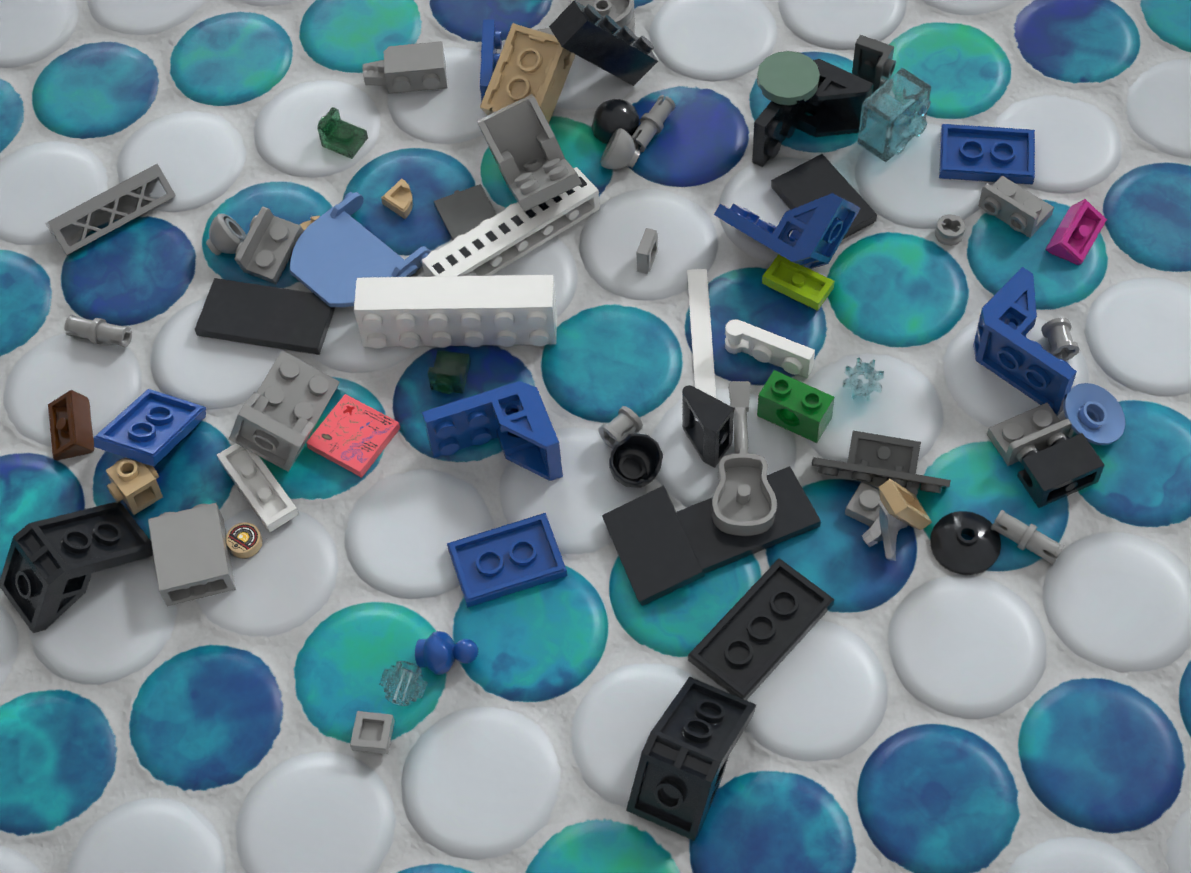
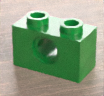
M773 370L758 395L757 416L817 443L832 419L835 397Z

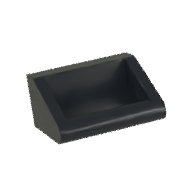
M687 385L682 390V428L703 462L715 468L732 444L734 408L694 386Z

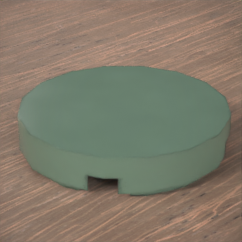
M777 52L766 57L759 65L757 84L767 99L777 104L794 105L797 104V101L810 99L816 93L820 73L817 64L810 57L800 52Z

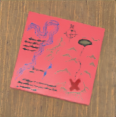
M344 394L307 440L306 444L308 449L362 478L399 431L400 425L394 419Z

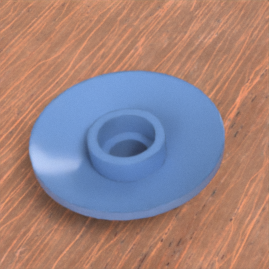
M1081 383L1072 387L1071 391L1064 398L1063 410L1065 417L1072 423L1070 427L1077 435L1083 433L1088 442L1096 445L1111 444L1122 436L1125 429L1124 412L1117 399L1106 389L1091 383Z

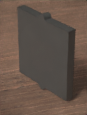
M481 184L463 191L456 190L454 194L434 201V205L452 241L457 236L479 226L482 221L497 215Z

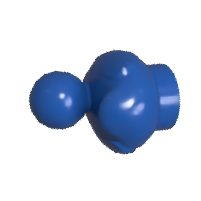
M442 631L433 632L427 639H419L415 646V660L418 667L428 668L436 675L447 673L454 664L455 659L460 663L468 664L473 662L478 655V647L474 641L462 639L455 644L450 635Z

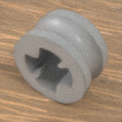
M944 215L937 222L935 237L944 245H956L963 239L965 222L959 216Z

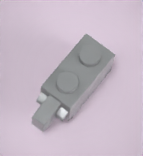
M442 41L389 46L383 51L384 60L363 64L365 85L387 86L389 94L447 88L446 61Z

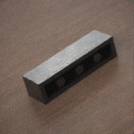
M574 0L549 26L561 47L633 86L658 62L652 52L654 47L644 36L637 37L625 25L621 28L608 15L602 17L589 4L585 7Z

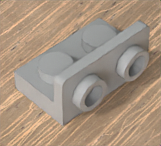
M1001 176L992 186L988 183L984 185L978 205L988 214L999 218L1010 225L1012 229L1025 234L1029 238L1051 217L1054 210L1052 205L1004 176Z
M262 207L258 215L253 217L245 240L238 245L235 261L244 273L277 284L292 255L293 248L304 230L301 225L276 217L269 208Z
M1045 403L989 427L987 436L1009 466L1018 461L1021 462L1022 458L1030 451L1035 449L1044 450L1051 447L1060 438L1068 436L1072 423L1069 419L1060 421L1049 404Z

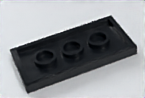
M214 278L196 324L195 332L197 336L320 355L336 307H329L314 293Z
M790 466L767 475L768 483L777 499V509L772 527L764 533L738 536L719 530L711 516L713 497L677 511L704 574L820 527L821 520Z
M778 558L688 654V661L730 694L747 700L834 605V598Z

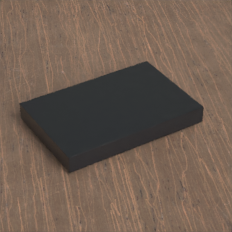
M823 154L771 180V188L790 210L831 193L860 207V211L843 239L876 222L877 214Z
M664 485L602 515L641 606L705 576Z

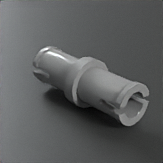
M659 96L649 113H644L641 117V124L631 136L636 150L639 149L640 152H644L654 135L659 134L664 128V121L676 107L674 101L668 96Z
M70 315L64 325V330L67 331L66 335L87 338L95 344L106 342L127 347L132 339L130 327L109 324L101 318L90 320Z
M1004 510L1000 511L995 519V523L991 527V530H995L1018 544L1017 548L1022 551L1026 548L1049 561L1052 565L1064 547L1062 543L1060 544L1037 531V526L1031 523L1028 526L1007 514Z

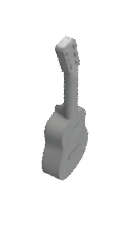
M731 381L729 383L730 406L734 408L735 454L726 455L719 462V484L713 495L711 513L713 522L719 530L738 536L757 535L769 530L775 521L777 509L775 493L767 480V461L760 455L748 453L747 412H749L751 386L749 381Z

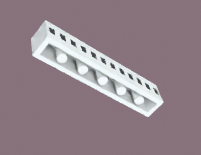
M575 167L574 170L581 180V185L525 212L518 202L509 205L504 211L482 221L479 226L457 236L452 242L439 250L429 253L427 257L422 259L425 277L492 276L600 210L599 190Z

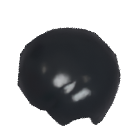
M612 99L603 102L594 114L592 123L594 136L607 144L613 133L619 128L624 129L632 136L640 123L638 112L633 105L622 99Z
M631 433L614 446L610 453L609 469L614 479L625 487L641 488L651 483L661 469L663 453L658 442L649 435Z

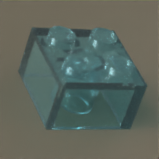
M901 68L862 103L858 144L884 162H887L895 154L899 155L914 136L919 137L926 129V116L931 104L929 100L931 86L904 68Z

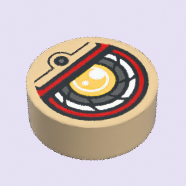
M248 522L238 523L226 535V543L230 552L238 558L252 557L262 547V536L254 524Z

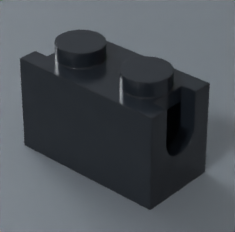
M1083 433L1071 438L1069 436L1062 437L1051 447L1044 450L1035 449L1027 453L1021 461L1024 469L1018 472L1017 477L1037 507L1041 508L1098 483L1105 465Z

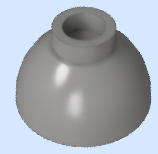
M619 128L613 133L603 152L600 161L601 166L612 170L621 169L626 166L633 168L640 155V151L635 149V144L630 134L624 129Z
M218 214L210 225L209 239L206 241V244L217 256L221 253L235 254L238 245L245 240L247 235L230 216Z

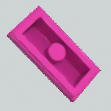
M1084 199L1069 208L1045 250L1076 265H1081L1107 219Z

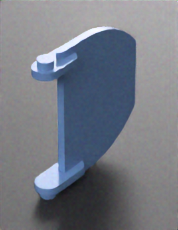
M358 192L347 193L342 202L336 204L311 223L300 235L292 251L290 259L291 275L329 307L354 306L357 278L411 277L423 266L422 259L431 253L427 247L423 246L404 260L352 218L351 215L364 202L363 196Z

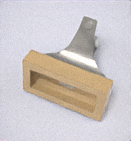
M889 479L879 486V516L862 537L869 547L883 540L886 559L896 561V538L898 531L907 526L922 530L931 524L932 521L915 494Z

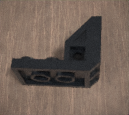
M821 59L813 60L817 64L820 73L816 93L810 99L797 101V104L794 105L777 104L773 101L767 105L754 122L752 163L763 167L770 158H775L782 142L786 137L790 138L796 129L813 137L862 133L869 122L873 83ZM808 112L813 116H808L805 113Z
M112 502L27 524L12 538L0 578V588L32 633L46 630L86 593L92 573L151 557L153 555L152 542L121 502Z
M689 677L650 732L641 753L626 811L695 841L723 778L729 754L752 719L756 704Z

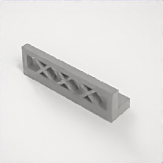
M157 163L45 224L51 234H54L65 254L68 255L176 195ZM158 178L166 194L158 199L144 196L146 184ZM141 187L140 194L131 192ZM124 195L138 198L136 209L130 214L116 211L119 198ZM142 200L151 202L141 207ZM114 201L112 209L103 207ZM98 209L111 213L108 226L102 229L89 225L92 212ZM115 214L123 216V218L113 223ZM87 216L85 224L76 222L77 220ZM70 224L84 228L81 240L71 246L68 245L60 232L62 228ZM88 229L96 231L95 233L86 237Z

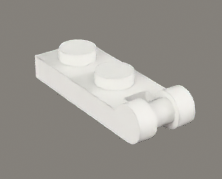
M731 320L726 324L725 349L729 353L738 354L744 352L760 362H769L779 366L790 374L809 377L814 365V349L740 320Z

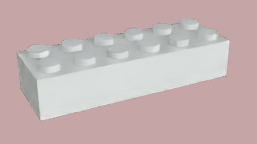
M553 275L357 278L354 313L363 347L376 349L400 346L405 348L417 346H436L440 348L448 346L479 347L481 345L510 347L513 345L544 346L546 344H556L557 306Z

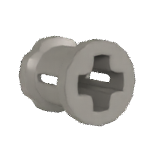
M1055 318L1045 323L1041 331L1043 336L1048 338L1051 347L1049 353L1058 359L1066 361L1077 355L1080 349L1077 342H1074L1070 333L1072 326L1069 319Z
M622 406L619 409L618 416L608 425L603 424L598 431L603 441L613 449L628 434L639 432L643 424L637 414L630 408Z

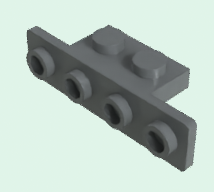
M854 430L852 432L847 463L816 457L812 459V466L818 467V473L838 476L840 470L852 472V479L872 482L873 476L887 478V480L891 479L904 488L907 487V482L921 484V491L941 494L942 488L948 489L951 480L916 474L920 441Z

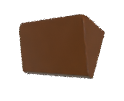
M70 390L48 404L53 459L58 461L93 452L95 448L89 399L80 393Z

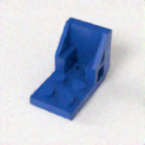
M831 193L786 211L778 226L759 219L760 216L734 203L731 208L719 204L714 215L791 262L813 269L829 264L861 208Z
M1022 267L982 307L973 344L975 360L1038 404L1048 403L1056 416H1058L1063 411L1064 398L1071 391L1077 371L1071 368L1066 361L1058 359L1044 350L1038 342L1026 338V334L1035 325L1037 312L1033 273Z
M518 381L422 412L430 449L434 458L442 455H452L460 449L472 445H483L491 439L498 438L505 459L549 481L563 477L559 441L537 387ZM509 433H513L518 437H511Z

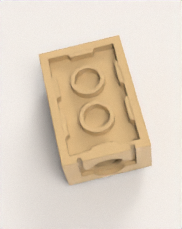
M512 23L480 108L487 115H490L533 94L549 124L575 54L561 47L554 35Z

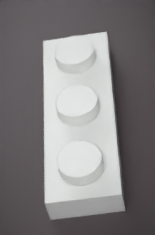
M236 443L217 454L219 462L269 532L299 515L296 506L258 455Z

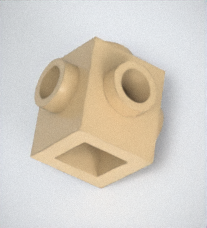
M123 458L106 469L111 481L110 484L106 485L109 492L117 503L123 500L133 515L163 498L156 481L159 475L153 466L129 458Z

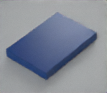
M942 124L939 178L996 182L1001 176H1004L1016 184L1033 185L1035 178V130Z
M147 389L94 436V447L154 467L206 417V407Z
M546 513L447 543L467 608L567 576V570Z

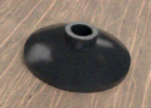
M959 511L942 517L935 524L930 537V546L936 560L946 569L957 574L974 575L986 571L997 561L1001 550L1000 535L997 531L991 530L993 524L985 517L973 512ZM961 535H969L973 539L965 540Z

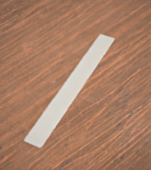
M707 269L687 270L695 388L716 398Z

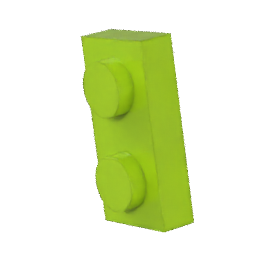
M780 254L777 255L762 276V284L817 311L834 289L835 282L805 266L791 262Z

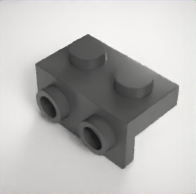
M860 35L855 43L852 74L873 83L871 105L878 107L882 98H888L893 87V81H890V77L896 66V61L892 60L894 46Z

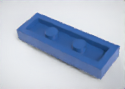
M495 19L483 20L480 69L481 100L484 98L500 57L497 49H502L501 31H496Z

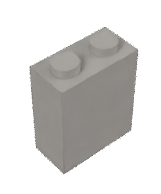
M217 503L199 504L192 509L179 512H165L158 517L148 519L158 589L167 606L236 590L229 548L226 543L224 519Z

